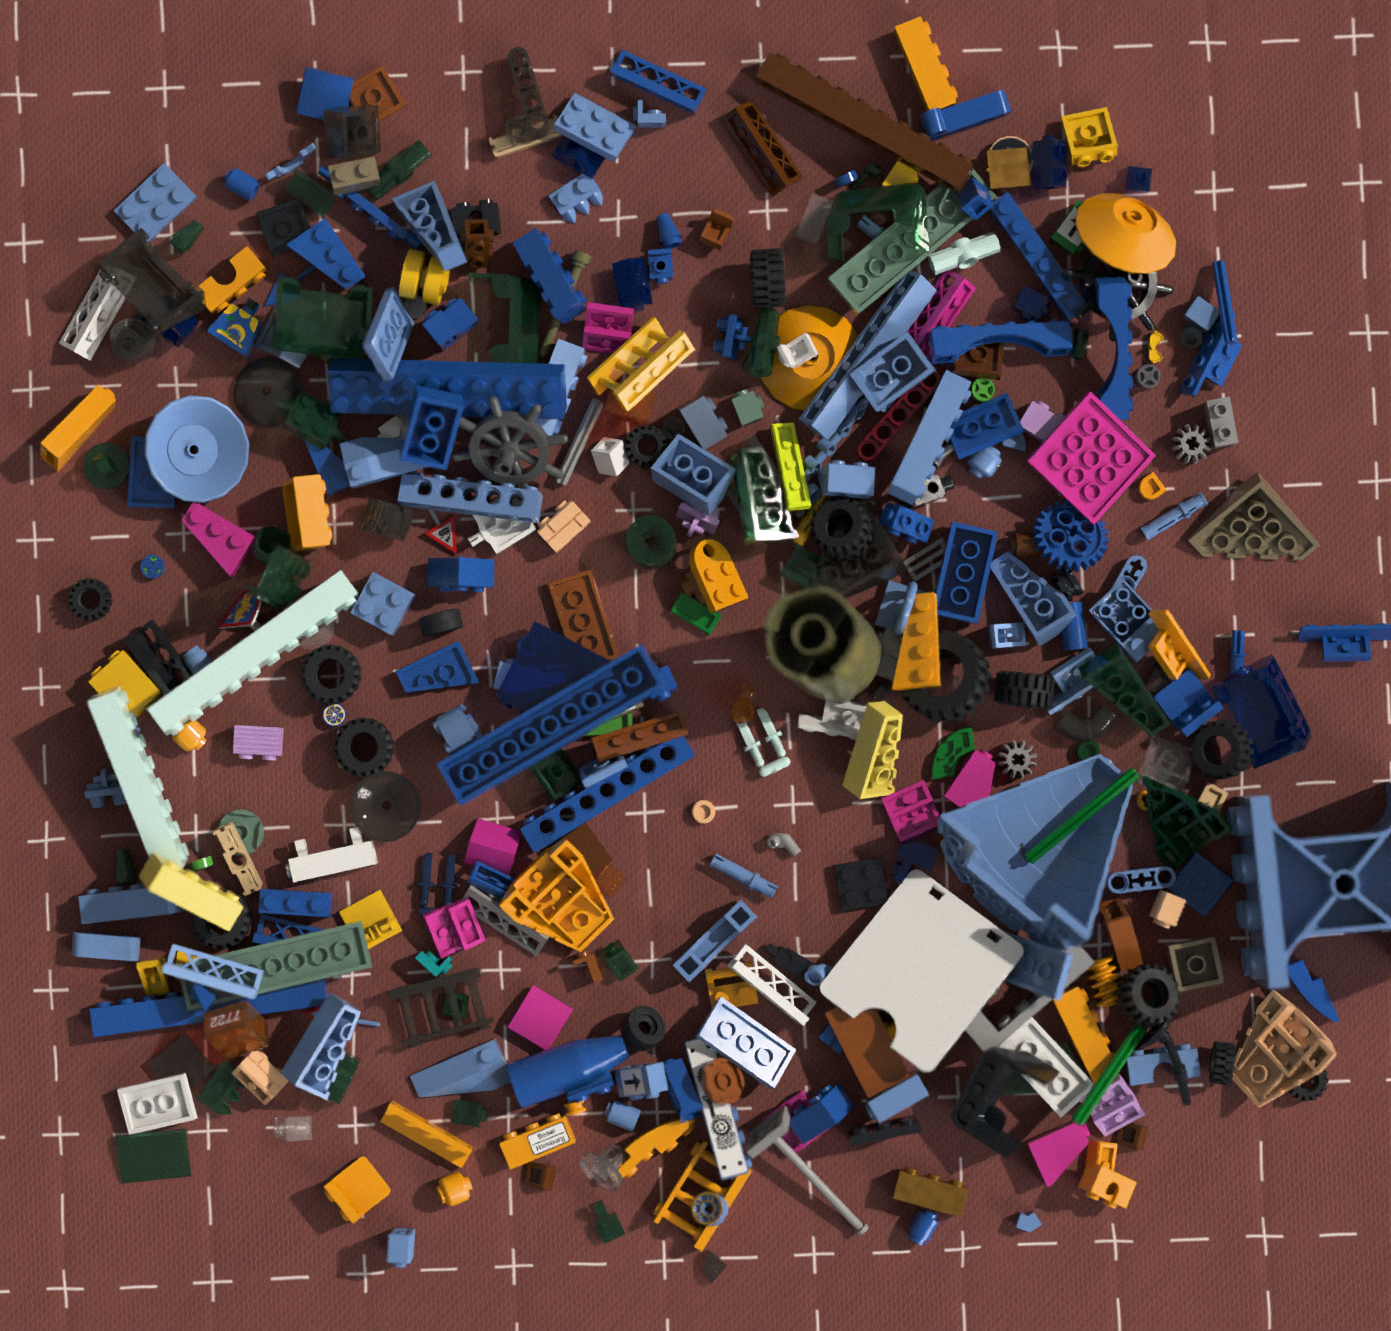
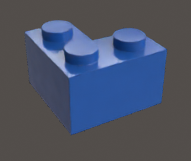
M455 298L449 301L444 306L445 311L442 312L440 309L436 312L434 310L424 318L426 322L422 325L443 351L479 323L478 318L461 298L457 301Z
M465 557L428 558V586L437 587L439 592H451V587H453L452 591H467L468 587L470 592H484V588H494V560Z
M840 1082L833 1087L830 1084L826 1085L818 1091L819 1094L808 1101L809 1105L805 1107L804 1104H801L792 1111L793 1116L790 1118L789 1125L803 1144L836 1125L856 1106Z

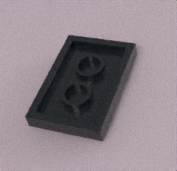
M912 1115L899 1117V1122L894 1123L884 1120L881 1123L879 1121L875 1122L876 1126L868 1128L866 1124L853 1126V1131H848L849 1140L853 1146L920 1133V1122L917 1118H912Z

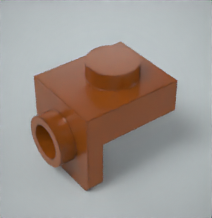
M713 208L699 241L717 250H721L732 227L734 217L725 211Z

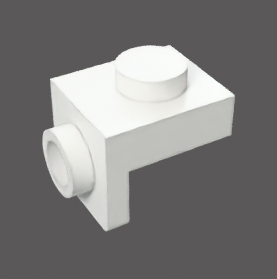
M807 333L786 345L780 344L777 346L780 361L784 366L797 368L818 355Z

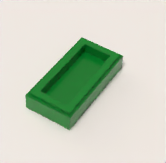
M684 592L680 593L670 610L671 613L708 635L712 633L722 616L717 612L710 614L706 605L701 606L699 601Z

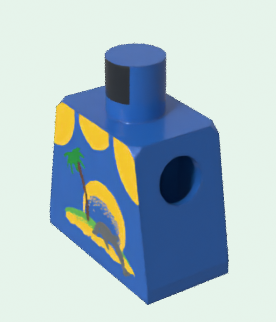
M250 298L247 299L242 309L234 304H230L208 328L207 332L247 358L262 325L258 319L253 317L260 304Z

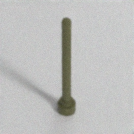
M574 250L571 257L573 259L571 275L575 280L572 283L574 288L582 268L585 269V266L589 265L592 256L578 250ZM555 317L552 318L539 351V355L542 358L548 356L561 323Z

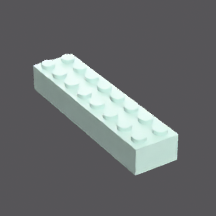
M120 686L93 695L87 701L149 858L154 852L184 868L188 860L187 856L190 855L186 843H181L180 827L177 821H173L171 818L172 807L169 800H164L161 792L164 790L161 779L159 777L156 778L153 769H155V764L151 755H146L144 747H147L143 734H138L136 725H138V721L134 712H129L127 706L129 698L126 691H121Z

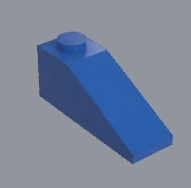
M305 428L301 429L300 431L318 474H321V480L325 482L327 495L332 496L351 488L344 462Z

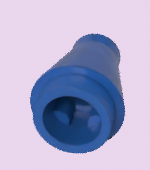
M669 213L657 216L660 245L664 249H674L682 244L680 240L682 236L671 220Z

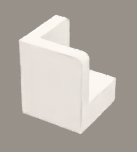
M603 437L591 450L600 474L618 476L629 464L622 440Z

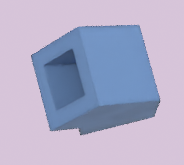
M1033 1210L1028 1214L1019 1212L1015 1227L1027 1232H1031L1042 1225Z

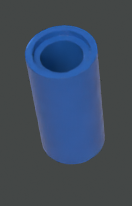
M1082 602L1069 603L1076 616L1062 631L1064 651L1088 648Z

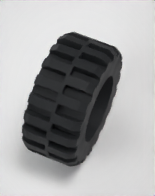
M942 630L941 633H938L939 660L946 657H955L962 663L963 677L961 683L955 691L943 697L930 695L926 688L902 690L901 695L908 702V705L924 718H928L936 723L943 721L945 724L953 723V719L959 722L965 720V714L967 713L973 715L977 712L975 707L978 703L981 706L985 702L983 695L984 693L989 694L990 691L987 681H991V673L988 671L990 665L984 657L985 654L971 640L960 633L955 632L953 634L950 630Z

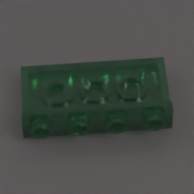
M278 546L258 588L248 583L244 587L250 590L249 595L279 609L282 605L289 608L292 601L298 598L301 591L300 585L303 579L309 576L312 562Z

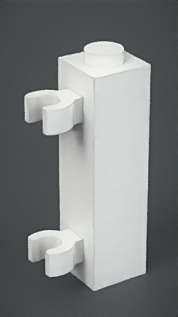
M360 827L350 829L353 845L308 855L305 839L294 841L298 857L288 859L289 864L286 865L288 878H292L293 882L378 864L374 842L368 841L363 843Z

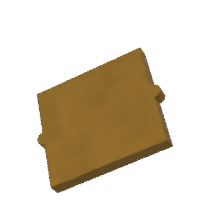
M1027 147L986 151L988 166L986 172L989 176L990 190L1031 186L1029 172L1031 165L1028 162Z

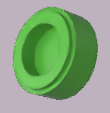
M211 856L189 863L192 872L213 865Z

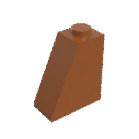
M1116 896L1099 902L1098 910L1115 961L1120 970H1132L1138 965L1143 964L1130 915L1120 897Z

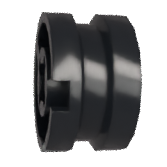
M1063 567L1061 572H1055L1050 575L1056 589L1066 597L1068 602L1072 601V597L1075 595L1080 596L1083 594L1078 580L1070 569L1066 572L1065 567Z

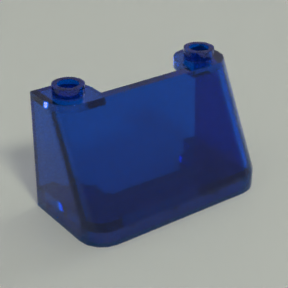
M1273 655L1261 658L1214 684L1213 694L1215 699L1223 704L1228 703L1237 722L1243 726L1241 729L1249 732L1247 738H1252L1253 743L1250 744V748H1254V754H1250L1249 757L1252 758L1251 764L1254 769L1305 750L1311 738L1309 724Z

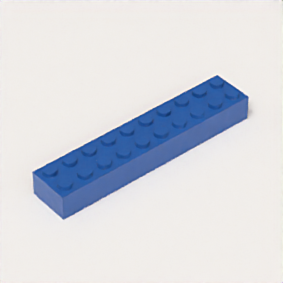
M333 358L327 370L331 413L408 415L416 385L462 395L464 408L461 416L486 417L493 414L489 405L491 397L498 399L502 411L518 412L527 415L534 404H539L541 411L535 419H563L567 408L565 364L400 360L393 379L384 381L380 373L376 371L372 359Z
M639 645L444 759L437 766L459 805H466L661 691L667 685L645 646Z

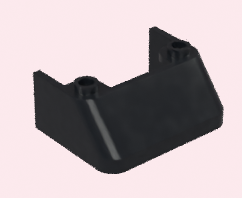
M990 1047L982 1053L952 1111L951 1119L955 1126L1008 1159L1020 1148L1022 1142L1003 1131L1007 1121L1006 1115L995 1106V1103L1012 1071L1027 1075L1044 1087L1055 1079L1060 1071L1030 1052Z

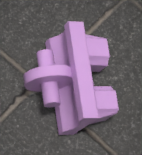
M681 502L675 517L683 520L681 526L689 529L687 533L689 537H692L694 532L703 535L704 531L714 534L720 521L718 520L720 509L715 508L711 515L708 516L689 503Z

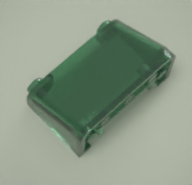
M278 278L272 347L283 352L351 359L364 357L366 352L363 344L371 327L372 288L355 285L347 291L346 295L300 290V283L294 278Z

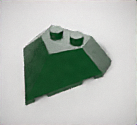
M1145 775L1142 776L1143 786H1146L1147 789L1146 803L1151 830L1155 832V851L1163 863L1172 870L1214 839L1217 841L1233 830V827L1219 810Z

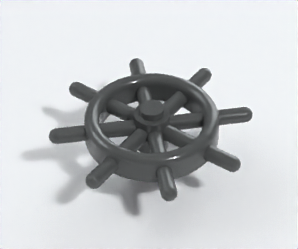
M491 397L489 405L493 414L483 418L477 425L461 417L459 426L471 432L472 436L469 450L453 453L452 459L456 462L471 459L475 467L485 476L483 480L491 483L495 481L518 485L520 489H523L524 486H528L527 482L537 478L543 471L557 479L563 477L564 473L562 470L547 462L550 446L567 443L568 436L565 434L547 436L542 426L535 421V418L541 411L539 404H534L527 415L518 412L502 411L498 399ZM507 426L515 427L517 430L514 434H510ZM498 427L501 438L489 432V430ZM525 433L533 438L532 440L521 441ZM482 438L495 446L481 448L480 440ZM538 448L539 457H536L526 452L525 450ZM497 455L498 458L493 464L486 457ZM518 458L531 465L522 469Z

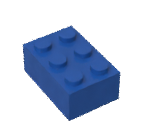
M416 385L399 446L401 461L447 469L464 408L462 395Z

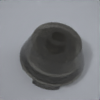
M126 318L117 322L111 329L109 344L117 358L127 363L136 364L147 360L152 355L155 348V337L153 330L146 322L135 318Z

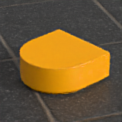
M1154 472L1143 478L1138 485L1140 496L1146 500H1153L1167 491Z

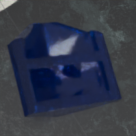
M565 136L552 154V157L591 179L594 178L605 160V157Z

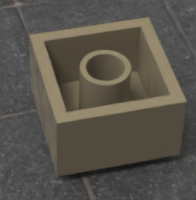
M1210 935L1165 945L1170 972L1175 976L1173 981H1178L1179 984L1177 991L1184 992L1224 983L1214 936Z

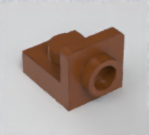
M586 950L575 954L576 959L572 960V964L574 966L586 961L587 966H584L588 980L593 979L594 983L604 980L595 952L589 954V951Z

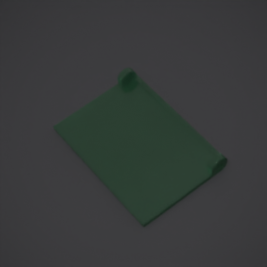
M186 1128L116 1136L121 1184L192 1176Z

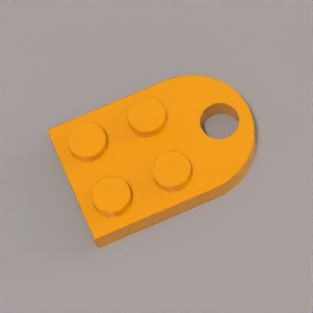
M706 539L693 546L689 554V564L710 614L749 598L729 552L721 543L712 539ZM703 547L707 549L709 557L704 554Z

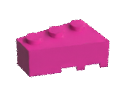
M197 502L191 504L182 519V522L227 574L234 578L258 538Z

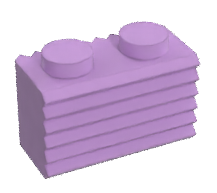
M235 725L233 753L239 754L241 759H253L254 754L262 755V760H276V756H282L284 728Z

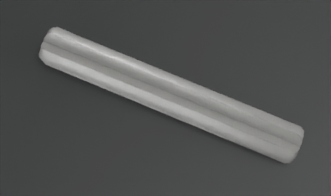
M595 398L592 399L560 467L564 475L561 479L555 478L557 483L561 485L567 484L604 406L602 401Z

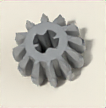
M1185 425V432L1178 429L1176 433L1179 437H1172L1171 441L1178 443V445L1171 447V450H1179L1180 453L1176 455V458L1179 459L1184 455L1183 461L1185 464L1189 462L1190 457L1193 464H1197L1198 457L1202 460L1206 458L1203 451H1211L1209 446L1204 445L1211 442V438L1203 439L1202 436L1207 431L1204 429L1198 433L1199 425H1195L1192 431L1189 425ZM1193 439V444H1195L1196 447L1190 450L1189 445L1186 444V441L1188 442L1189 440Z
M1011 740L1012 749L1004 744L1003 748L1007 753H998L999 757L1005 758V761L998 762V766L1006 764L1007 767L1002 770V773L1006 774L1011 770V779L1015 778L1016 771H1018V777L1024 779L1023 770L1028 775H1031L1032 771L1028 766H1037V763L1030 762V758H1036L1037 754H1028L1033 749L1032 745L1027 746L1025 750L1023 749L1025 746L1024 740L1020 741L1018 748L1016 741ZM1014 754H1021L1023 756V759H1021L1023 763L1021 765H1013L1012 760L1014 759H1012V756Z

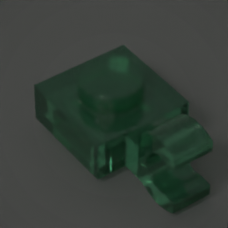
M602 1200L593 1203L594 1209L600 1218L594 1221V1224L603 1243H608L624 1235L625 1231L616 1212L609 1214Z

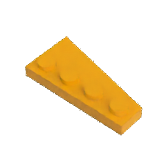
M935 592L921 593L915 596L903 633L892 687L894 691L940 686L937 594Z

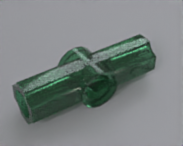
M420 140L416 141L401 155L394 156L383 166L384 169L378 173L380 186L369 188V190L377 200H380L395 186H400L414 174L413 171L432 155Z

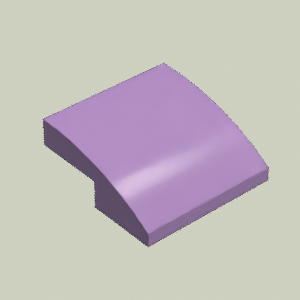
M1117 1074L1090 1115L1102 1134L1107 1136L1143 1117L1145 1112L1120 1074Z

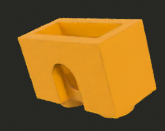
M1088 1161L1078 1188L1086 1191L1085 1196L1098 1201L1100 1197L1104 1200L1102 1204L1110 1208L1116 1209L1117 1206L1126 1208L1137 1182L1102 1165Z

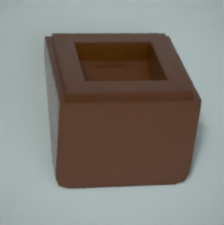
M1130 1123L1118 1130L1115 1143L1142 1150L1148 1127Z
M532 1161L528 1162L524 1184L542 1190H551L556 1167Z

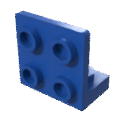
M1189 668L1177 680L1171 681L1153 696L1178 732L1186 737L1223 709L1220 702L1211 697L1194 672Z

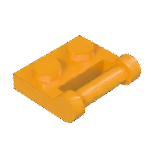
M751 961L744 963L746 967H752ZM712 968L705 970L711 1007L714 1006L719 997H723L735 1007L758 1003L756 989L746 981L715 986L714 980L739 976L730 968L713 971Z

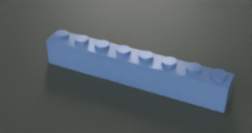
M911 270L897 282L802 413L799 420L814 434L826 440L830 439L843 419L849 414L856 401L863 394L850 376V373L906 333L917 320L924 307L930 302L937 290L921 274Z

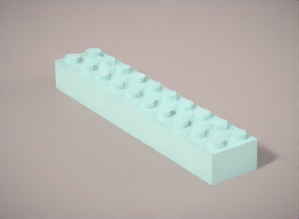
M340 570L148 708V711L166 736L170 733L172 736L176 735L184 729L183 724L188 720L194 722L203 715L202 710L210 706L213 708L222 702L224 694L227 692L233 694L240 689L242 681L247 678L252 680L261 673L260 668L266 664L270 667L279 661L280 654L285 650L288 653L299 646V640L304 637L307 639L311 638L318 632L320 625L325 623L327 626L338 618L337 613L342 609L346 612L354 607L356 599H358V592Z

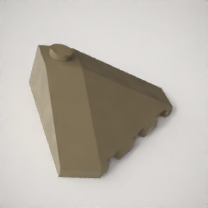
M1258 472L1242 483L1188 538V541L1203 557H1212L1213 553H1226L1227 558H1245L1246 554L1260 555V559L1278 560L1279 556H1292L1293 560H1303L1320 547L1318 541Z

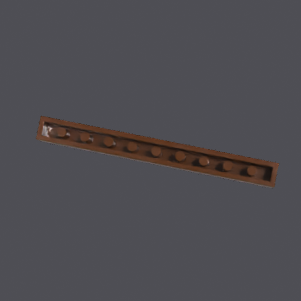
M769 53L756 75L757 84L959 195L973 171V164L968 157L962 154L956 155L950 152L951 149L948 146L930 141V137L926 134L910 130L909 125L890 119V116L883 110L878 109L876 111L870 108V105L863 99L858 98L856 100L850 97L849 93L843 88L837 87L836 89L830 86L829 82L823 77H814L808 74L809 71L803 66H794L788 63L789 60L783 55Z

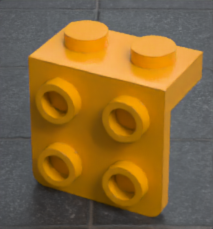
M365 1156L358 1158L324 1186L326 1189L324 1193L332 1203L336 1202L341 1208L339 1210L341 1216L347 1222L350 1220L353 1224L391 1192L390 1187Z

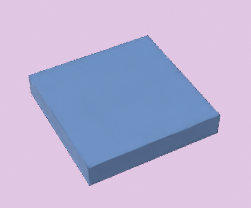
M620 755L601 762L596 758L579 767L578 772L585 788L628 766L624 756Z

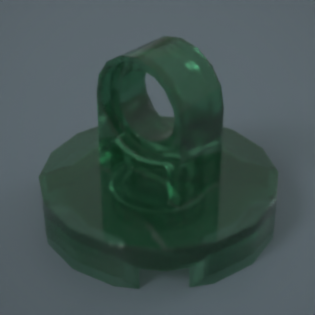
M100 443L93 446L86 453L83 460V471L86 479L92 485L101 489H114L121 486L128 478L130 460L127 453L121 447L112 443Z

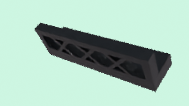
M150 620L137 632L128 635L124 639L126 645L164 697L194 676L154 620ZM149 628L155 634V642L149 641L144 634ZM160 648L167 650L169 661L161 658ZM174 667L180 668L183 672V680L175 677Z

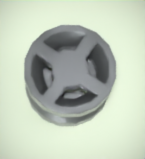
M1147 364L1142 366L1135 374L1136 384L1142 389L1148 390L1153 388L1160 381V371L1154 365Z

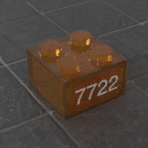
M247 1000L204 1013L205 1038L226 1059L235 1058L248 1052H255L269 1046L268 1022Z

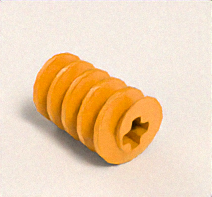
M1113 955L1094 959L1095 963L1087 969V971H1094V974L1088 977L1089 980H1096L1091 989H1099V992L1093 996L1102 1000L1096 1004V1007L1116 1005V1001L1119 999L1118 996H1115V991L1119 989L1117 987L1118 982H1113L1119 975L1111 973L1117 967L1115 964H1109L1114 959Z

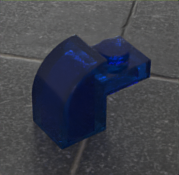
M911 841L901 845L896 850L895 855L901 857L902 860L901 862L896 861L891 874L894 876L892 879L902 884L912 863L930 871L940 850L920 841Z

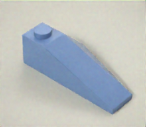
M361 437L340 443L350 486L353 489L430 466L401 461L399 455L401 438Z
M1006 552L992 561L990 567L1039 646L1059 635L1076 616L1068 600L1060 591L1054 589L1047 581L1036 575L1011 553Z
M496 1037L410 1075L419 1098L490 1091L511 1082L507 1062Z

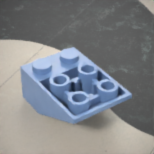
M1122 579L1089 612L1133 663L1138 662L1150 650L1148 646L1158 632V628L1148 615L1152 609Z

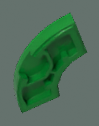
M972 726L952 733L940 744L932 761L931 779L955 776L956 765L959 759L966 752L975 750Z

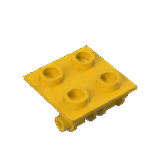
M381 890L339 912L346 925L362 921L368 949L403 931Z

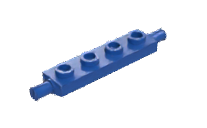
M323 165L318 174L324 177L332 186L329 170ZM354 191L337 195L341 199L344 196L351 201L349 205L357 212L361 213L364 211L370 215L368 220L378 228L380 225H383L388 229L386 234L396 242L401 239L403 242H408L416 250L422 246L421 241L412 232L405 230L358 192Z

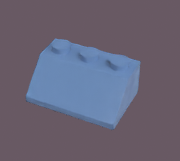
M677 434L651 467L653 482L708 516L711 515L723 500L736 471L729 464L680 434Z

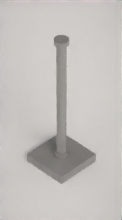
M786 1105L750 1132L747 1153L752 1159L774 1143L852 1225L858 1236L863 1235L867 1231L869 1226L866 1223H862L781 1138V1136L788 1132L791 1110Z

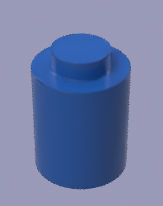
M235 168L233 171L230 169L223 180L226 183V189L249 202L253 200L261 185V181L238 168Z

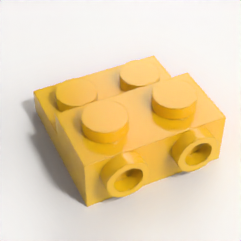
M1107 107L1061 116L1071 165L1077 164L1079 167H1086L1091 161L1109 162L1113 160L1114 156H1117L1118 145Z

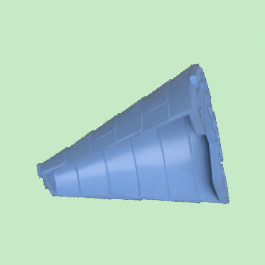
M1097 754L1072 765L1048 772L1044 776L1020 783L1017 787L968 803L965 807L943 813L938 821V832L943 834L944 837L940 845L949 865L960 882L969 883L975 891L972 896L1005 926L1016 933L1021 929L1027 933L1030 940L1058 950H1068L1071 946L1079 948L1088 940L1091 934L1094 916L1097 914L1109 865L1113 859L1117 838L1121 831L1134 782L1033 864L1029 863L1024 856L1027 851L1125 773L1114 766L1109 758Z

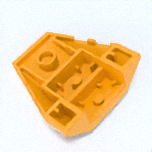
M567 839L545 849L511 883L499 903V906L515 922L528 926L538 933H543L579 952H582L614 920L583 855Z

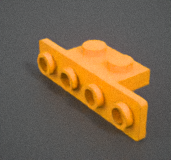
M1151 610L1148 615L1158 628V632L1148 648L1169 679L1177 680L1182 671L1188 668L1194 672L1198 679H1209L1211 676L1210 672L1174 620L1172 614L1168 610Z

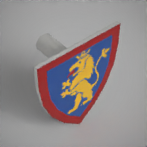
M257 582L245 590L232 604L219 626L220 629L249 626L253 631H257L262 627L255 620L262 601L261 589Z

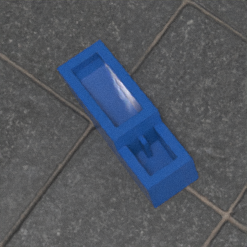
M1302 959L1288 963V979L1301 997L1334 1023L1339 1022L1340 1020L1320 977L1311 979Z

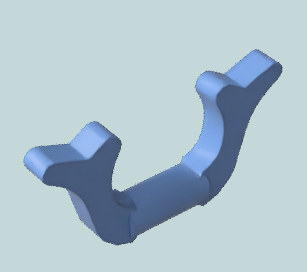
M311 143L299 152V156L282 167L277 166L272 171L266 173L265 177L269 181L275 177H281L290 173L309 158L310 154L317 149L314 143Z

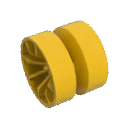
M409 249L402 270L399 297L415 300L420 288H422L423 302L439 305L443 293L445 294L450 271H445L433 256L427 267L425 265V252Z

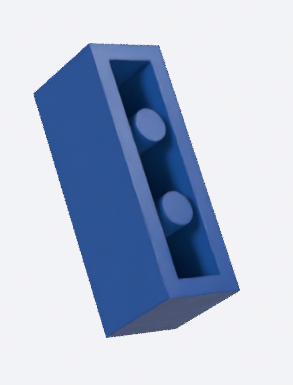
M260 889L259 913L318 917L332 916V892Z

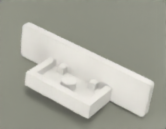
M825 701L823 717L799 714L798 728H802L807 732L819 731L830 736L841 735L856 740L867 704L854 701L847 703Z

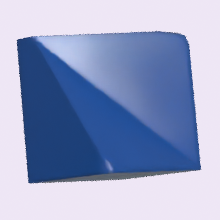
M200 983L195 984L190 993V998L200 1004L205 1012L209 1010L218 997L215 992Z

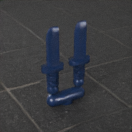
M426 853L424 855L421 881H417L416 885L421 886L419 904L422 907L418 910L420 917L437 909L426 907L429 903V887H434V882H430L433 853ZM456 855L448 856L444 883H440V888H445L443 892V906L452 903V889H457L458 884H454Z

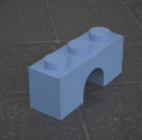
M1190 1043L1176 1045L1180 1059L1186 1065L1185 1069L1187 1070L1188 1078L1201 1077L1197 1048L1191 1047ZM1165 1046L1155 1047L1153 1052L1144 1053V1049H1138L1131 1053L1125 1062L1127 1081L1130 1086L1154 1083L1153 1071L1159 1063L1167 1062L1173 1066Z

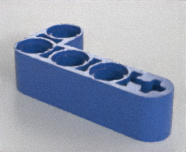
M999 90L942 110L940 108L928 110L920 114L918 120L923 133L929 136L930 141L1001 118L1012 111L1005 90Z

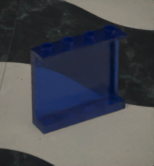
M534 621L495 697L501 699L499 704L509 709H512L513 706L520 709L519 714L521 715L612 661Z

